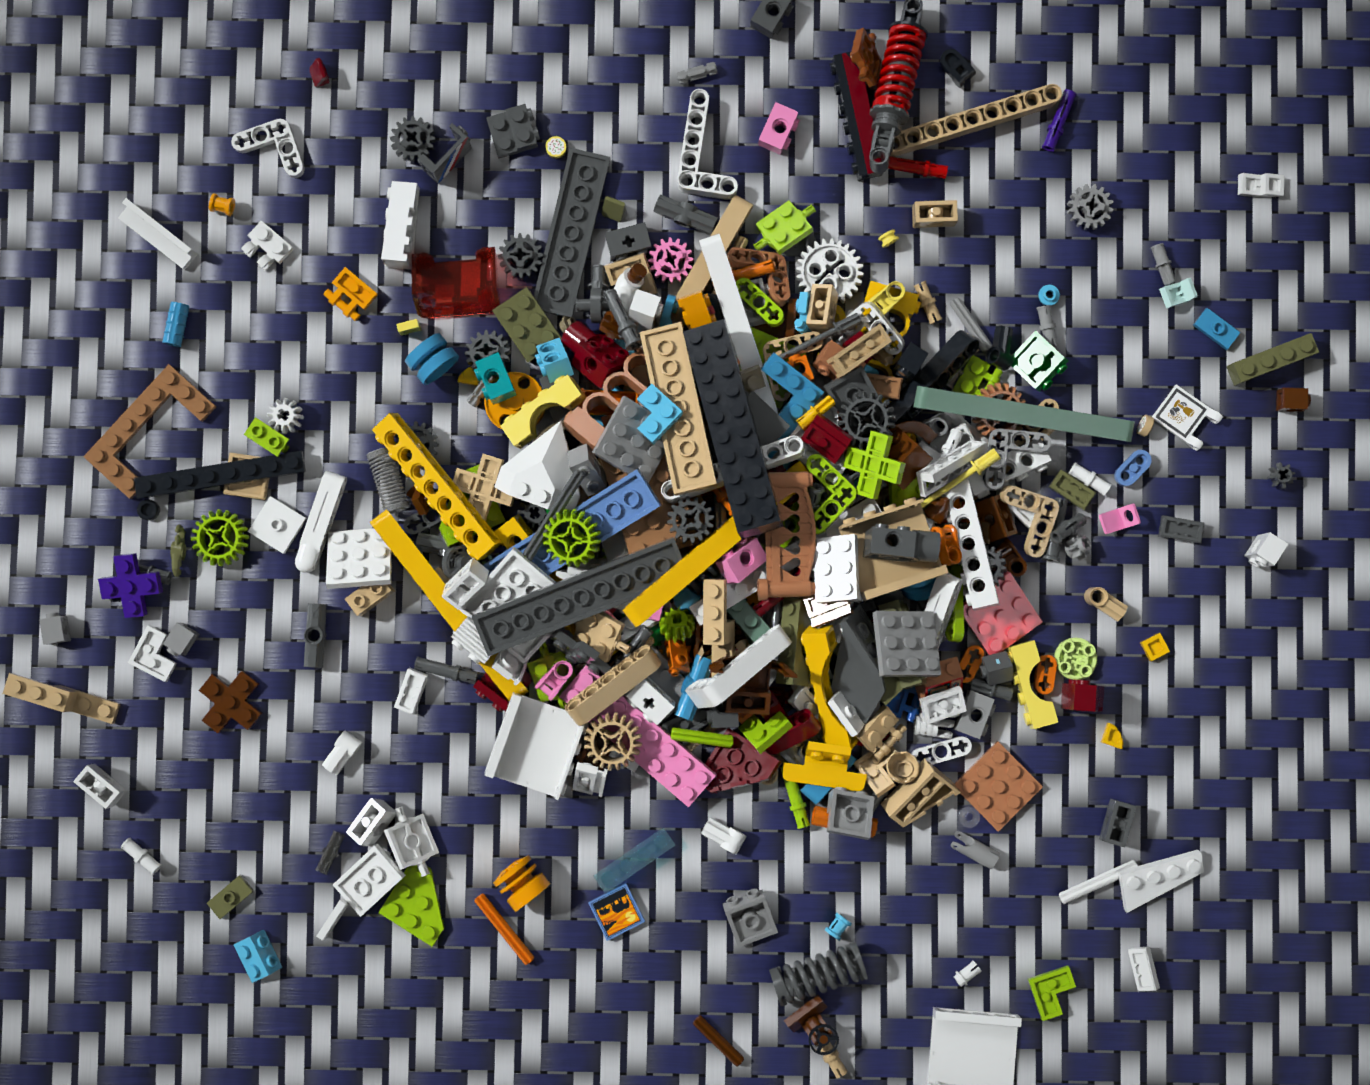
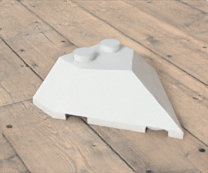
M559 421L504 464L500 469L495 488L510 496L550 510L573 474L569 468L567 452L569 447L565 439L562 421ZM577 488L565 509L570 511L577 507L581 496L579 488Z

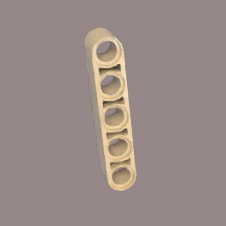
M649 645L641 646L569 700L565 705L566 712L578 726L586 724L660 667L661 660Z

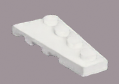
M1194 850L1118 871L1124 910L1128 913L1203 873L1204 867L1201 852Z

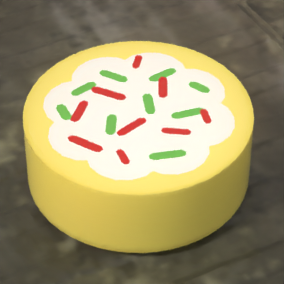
M554 136L546 142V152L550 157L558 159L565 155L567 147L561 137Z

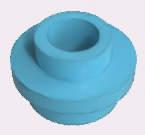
M1045 285L1040 289L1038 297L1042 304L1052 306L1059 300L1060 293L1055 286ZM1046 292H1051L1053 297L1048 298Z

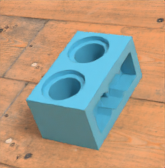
M560 338L536 346L538 354L535 355L536 361L543 377L547 376L550 383L555 382L560 376L574 375Z

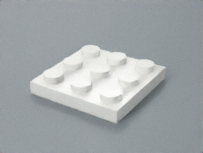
M374 528L328 532L327 589L391 584L392 551Z

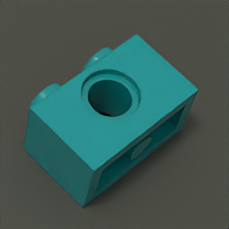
M499 352L475 362L477 369H474L478 381L482 380L485 387L482 388L486 400L490 399L492 404L495 405L516 396ZM492 376H499V380L496 383H489V379Z

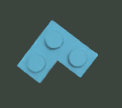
M653 384L637 398L638 402L651 413L637 429L654 445L684 413Z

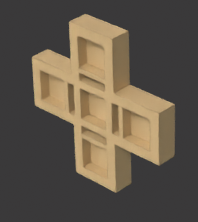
M482 454L477 474L457 468L453 482L462 492L470 494V503L486 521L492 501L512 507L515 497L495 488L504 460Z

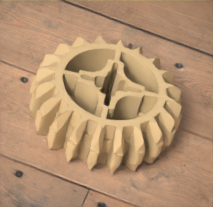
M609 712L605 714L606 720L599 715L597 717L599 723L593 720L591 722L593 728L588 727L586 730L590 735L584 737L585 741L590 742L585 744V749H592L587 754L588 757L595 755L596 757L592 762L595 764L600 760V768H603L606 763L610 771L613 764H615L617 770L621 769V763L624 767H628V760L630 762L635 761V757L632 754L639 755L640 753L635 747L642 746V742L636 741L642 735L639 733L634 734L639 727L634 726L631 728L634 720L630 719L626 723L625 714L621 717V720L618 719V712L614 713L613 719H611ZM616 725L621 727V729L617 732H611L603 727ZM597 732L602 735L601 738L605 743L601 750H599L596 743ZM626 732L630 738L629 751L622 742V737ZM619 735L616 742L618 745L614 743L607 748L610 739L616 738ZM609 751H616L623 756L614 758L608 757L605 754Z

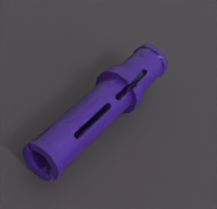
M1064 90L1053 121L1048 125V133L1042 145V148L1046 151L1054 152L1059 137L1064 133V124L1074 98L1077 95L1072 90ZM1066 105L1063 115L1060 117L1063 107ZM1058 124V128H1057V130H1056V133H1055L1054 137H1052L1053 132H1054V130H1055V127H1056V125Z

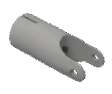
M955 832V837L963 841L966 846L952 842L951 847L954 850L989 869H993L998 861L1000 852L962 832Z

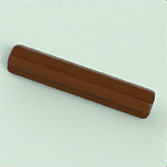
M701 1015L696 1017L693 1025L736 1067L741 1065L744 1057Z

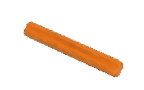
M482 893L476 897L475 903L525 965L534 960L533 954L485 894Z

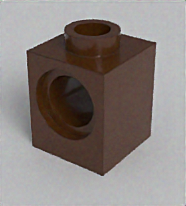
M1283 387L1277 390L1276 411L1303 412L1308 410L1311 404V395L1308 394V388Z

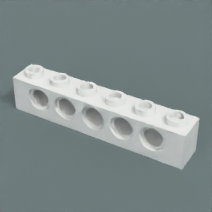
M966 478L943 494L942 498H949L950 509L947 521L948 524L952 523L958 532V541L962 553V559L958 565L962 564L964 572L960 573L963 580V586L967 585L969 593L965 594L967 604L972 606L973 610H978L1000 604L970 480ZM958 498L965 500V505L960 509L953 506L954 501ZM968 519L970 521L969 527L967 529H960L958 527L960 520ZM968 539L975 541V546L972 550H965L963 547L964 542ZM972 560L980 562V567L976 571H971L968 568V564ZM976 581H983L985 583L983 591H974L973 585Z

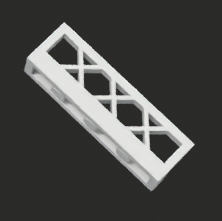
M125 198L122 203L127 207L118 219L185 270L197 256V253Z
M970 440L916 472L920 496L927 497L971 468L972 464L970 461L974 462L979 458L978 456L988 451L987 442ZM926 482H930L928 488L926 486Z

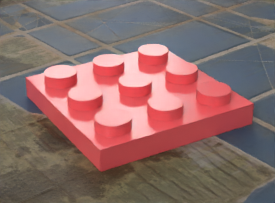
M1009 571L1003 573L1004 580L998 579L999 586L995 585L1000 605L973 610L972 606H968L967 600L963 602L964 620L987 655L1004 651L1043 622Z

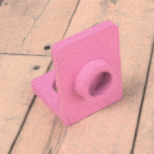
M1134 503L1099 514L1105 534L1141 523ZM1127 510L1132 512L1133 521L1127 519Z

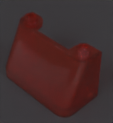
M483 247L477 250L476 259L435 263L433 256L428 253L412 254V297L418 316L430 319L493 313L492 310L500 305L495 247Z

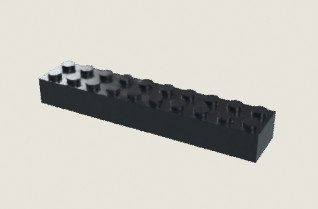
M722 319L684 331L683 335L739 536L741 539L784 527L732 339L725 320Z

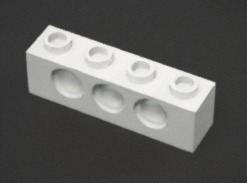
M1040 438L1037 442H1030L1028 448H1031L1032 443L1039 444V448H1043L1044 444ZM1008 452L1006 465L1012 468L1013 473L1011 475L1005 474L1004 484L998 490L1010 485L1009 482L1014 479L1019 482L1029 477L1028 473L1034 470L1036 473L1047 469V464L1051 462L1048 452ZM1001 456V459L995 462L994 465H1000L1002 463ZM1029 457L1032 461L1031 466H1024L1021 458ZM989 468V471H994V481L992 485L996 486V484L1000 482V480L996 478L997 472H1002V469L994 470ZM985 470L981 472L980 476L975 472L968 477L974 498L978 496L981 499L991 494L983 481Z

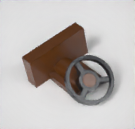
M817 995L786 1018L784 1022L794 1033L803 1027L809 1036L808 1040L811 1049L819 1055H828L838 1047L839 1036L837 1031L832 1026L826 1024L820 1015L828 1006ZM811 1040L816 1047L818 1046L817 1050L812 1046ZM830 1040H836L831 1050L820 1052L823 1046L829 1044Z

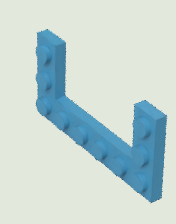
M773 352L761 367V370L793 394L778 414L790 425L778 439L781 440L792 434L798 426L796 420L803 416L810 409V406L813 407L824 391ZM777 451L770 452L768 457L772 459Z

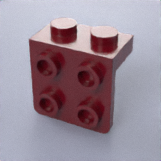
M527 671L524 672L521 679L526 688L532 682L531 676ZM485 673L473 686L477 689L475 693L484 700L489 698L494 702L492 706L499 712H506L509 701L489 675Z

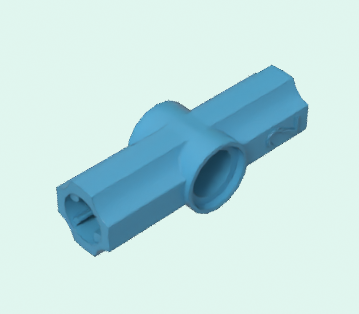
M697 654L689 675L685 677L682 683V694L674 715L693 721L697 707L685 690L695 681L709 678V665L712 663L711 659L703 656L700 659L701 656Z

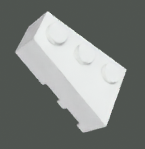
M639 289L635 292L628 315L630 321L636 324L637 333L654 329L657 323L660 324L664 309L661 297Z

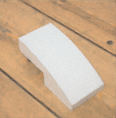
M1241 173L1238 175V195L1284 196V175Z

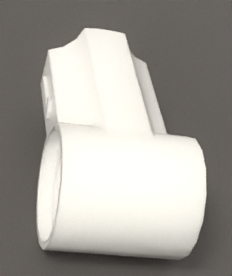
M344 730L336 740L334 749L322 766L329 772L338 775L349 758L356 754L363 742Z
M711 817L701 834L719 843L722 848L737 855L747 837L740 831L732 827L728 828Z

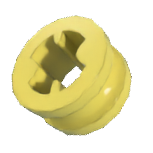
M894 229L878 238L879 241L883 242V248L899 239L898 236H895L894 233L896 231Z

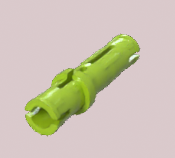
M782 766V767H780V769H781L782 776H783V766ZM784 779L791 803L790 810L794 813L797 829L810 826L805 810L806 802L802 800L798 783Z

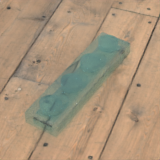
M663 827L593 876L606 894L676 844Z

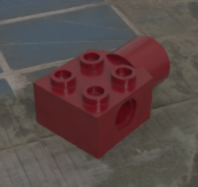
M581 321L572 323L566 329L561 339L562 344L575 354L571 365L600 389L603 388L604 381L609 375L615 372H624V361L630 355L629 352L606 335L595 334Z

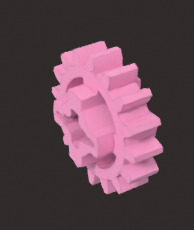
M669 237L667 243L661 239L660 246L654 244L656 251L649 252V255L653 258L648 259V263L653 264L650 270L651 272L656 271L655 278L661 276L663 283L666 279H669L670 284H673V279L681 282L682 275L684 277L688 276L686 270L691 271L692 266L689 263L693 262V258L688 257L692 254V251L685 250L687 248L686 243L680 245V239L672 242V238ZM670 248H675V249H678L679 251L676 252V251L671 250ZM662 251L663 257L657 262V257L659 253ZM667 254L671 259H675L674 267L670 262H667ZM685 260L683 268L679 270V264ZM663 270H668L672 274L665 273Z

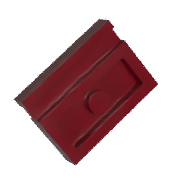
M821 413L815 416V419L801 437L805 443L834 464L839 461L850 442L854 439Z

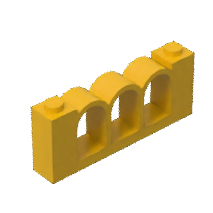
M870 281L864 302H868L887 285ZM890 287L889 293L892 297H898L901 294V289ZM907 291L893 305V308L888 311L902 319L904 324L903 331L899 333L902 337L907 333L910 327V319L914 313H918L921 302L917 301L918 294ZM864 308L865 311L863 312V315H869L871 309ZM866 327L861 329L863 334L869 332ZM897 340L894 342L892 341V346L899 349L897 347L899 342ZM902 351L895 355L892 365L885 366L873 359L867 365L883 371L886 376L894 377L890 368L898 362Z

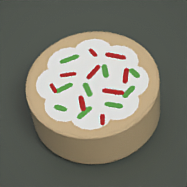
M1144 415L1137 427V434L1144 437L1147 436L1154 425V418Z

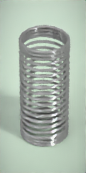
M385 447L369 452L366 456L368 462H370L369 465L371 466L370 469H372L373 479L376 480L374 483L378 487L377 490L379 491L378 494H380V501H382V508L384 511L387 509L390 514L408 509L410 504L409 501H405L408 498L405 497L407 495L404 493L405 490H402L404 487L402 486L403 483H400L402 482L401 476H397L400 474L397 472L399 469H395L398 467L395 465L397 462L389 456V451Z

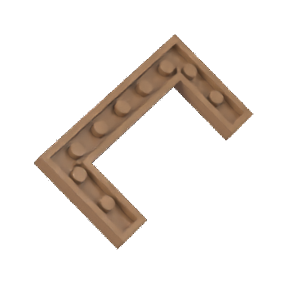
M170 364L165 367L83 456L129 499L136 495L134 478L138 476L123 464L116 455L171 395L175 397L201 422L217 407Z

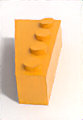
M703 290L678 298L677 302L679 307L682 308L683 319L689 330L717 321L715 314H710L708 307L712 304L708 293L704 294Z

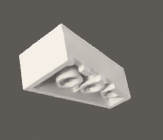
M392 181L391 187H388L387 199L389 200V205L386 208L385 214L386 227L384 229L381 260L387 268L413 270L420 191L417 183Z

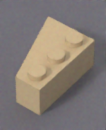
M924 758L919 763V774L916 779L910 783H900L881 805L890 818L902 827H905L925 815L926 810L935 805H942L943 800L953 794L956 796L961 792L951 779Z

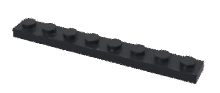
M303 451L280 454L278 457L271 455L135 477L134 482L137 499H144L304 473L306 469Z

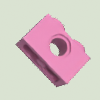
M775 102L760 135L758 145L781 155L783 149L787 150L790 145L791 138H789L791 131L795 132L800 122L797 119L798 112ZM776 126H783L786 131L784 133H777L774 128Z
M756 537L744 538L715 563L724 579H727V584L740 583L766 562V553Z

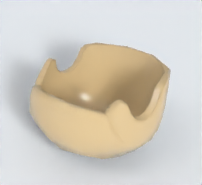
M895 751L887 759L886 770L893 781L901 784L910 783L919 774V763L916 757L909 752Z

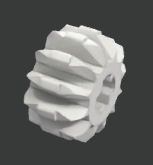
M284 398L283 404L280 400H276L277 407L273 405L269 407L273 410V413H267L268 417L273 418L268 422L269 425H275L274 430L277 432L281 430L283 434H287L288 428L294 433V425L301 427V424L297 422L298 419H304L303 415L298 414L302 411V408L300 406L296 407L297 402L294 400L289 402L288 398ZM284 412L290 414L289 416H287V420L281 418L284 417V415H282Z

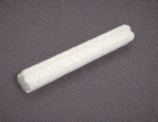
M1131 860L1060 892L1059 898L1063 904H1066L1119 880L1118 871L1138 865L1134 860Z

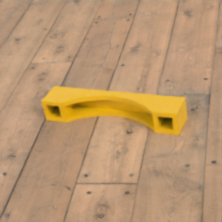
M822 625L816 628L808 626L802 633L801 643L806 652L805 661L810 670V683L814 688V702L819 710L818 719L823 728V741L826 744L851 747L852 751L858 742V738L856 735L852 737L828 705V701L833 696L829 680V663L832 653L837 646L833 625Z

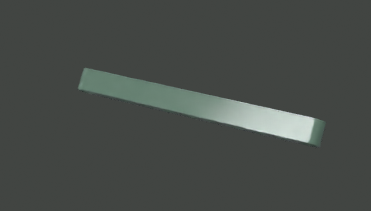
M917 386L913 406L1127 442L1132 440L1135 421L922 386Z

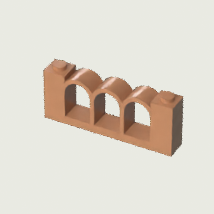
M643 346L626 358L623 366L624 372H615L606 378L603 384V392L589 395L583 402L582 409L577 406L574 410L569 411L563 420L565 430L583 445L587 443L591 451H593L605 428L589 415L590 411L600 405L607 406L615 411L619 402L610 395V392L616 386L626 385L639 395L647 389L646 386L630 374L634 367L646 365Z

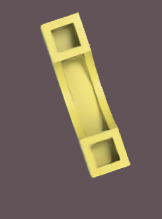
M568 374L560 376L555 380L553 386L540 391L536 399L532 402H526L522 405L519 412L509 415L504 420L501 428L515 447L521 449L536 438V423L544 410L553 406H561L571 411L587 398L571 376Z
M1035 640L1008 647L1007 654L1014 671L1013 683L1018 685L1020 693H1017L1020 705H1024L1026 713L1023 714L1026 726H1030V729H1037L1058 723L1053 702L1037 697L1030 686L1031 671L1041 661Z

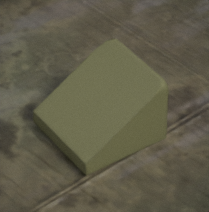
M608 196L605 197L602 215L621 222L626 210L625 203Z

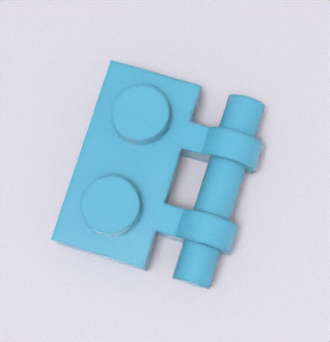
M800 292L799 299L796 300V311L800 314V319H796L794 323L795 329L800 334L811 332L806 325L810 294L808 292Z

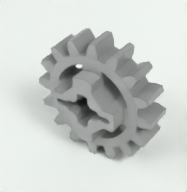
M1085 184L1083 190L1078 187L1075 190L1076 194L1072 193L1070 196L1072 200L1067 203V206L1071 207L1067 214H1073L1071 222L1077 220L1076 226L1079 227L1083 224L1084 230H1087L1089 226L1095 230L1097 224L1102 227L1105 224L1104 220L1108 221L1111 218L1108 214L1114 210L1109 207L1113 200L1107 199L1110 193L1104 194V187L1097 190L1096 184L1089 188L1088 184ZM1088 194L1086 199L1079 200L1081 196ZM1089 203L1091 204V208H1094L1091 212L1089 210L1090 207L1087 206ZM1102 214L1101 217L1093 220L1094 215Z

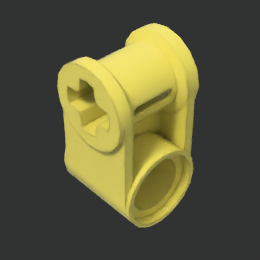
M891 282L868 302L874 303L885 315L904 296L905 287L900 282ZM893 285L899 286L901 289L900 296L892 297L889 293L890 287Z

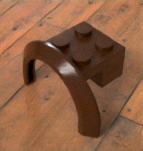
M919 421L901 422L896 424L895 428L888 429L893 433L888 458L906 463L901 484H897L903 491L917 477L916 472L925 468L933 460L925 450L906 434L915 433L921 436L928 444L937 437V434L928 425Z
M727 656L716 660L709 665V671L723 673L722 668L737 656ZM772 660L724 700L723 707L726 712L769 715L771 669L781 672L784 677L797 678L798 675L785 663Z

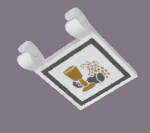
M1178 385L1174 386L1152 416L1155 422L1183 440L1195 451L1202 447L1203 442L1192 436V433L1206 416L1214 424H1218L1223 418L1219 412L1209 408Z

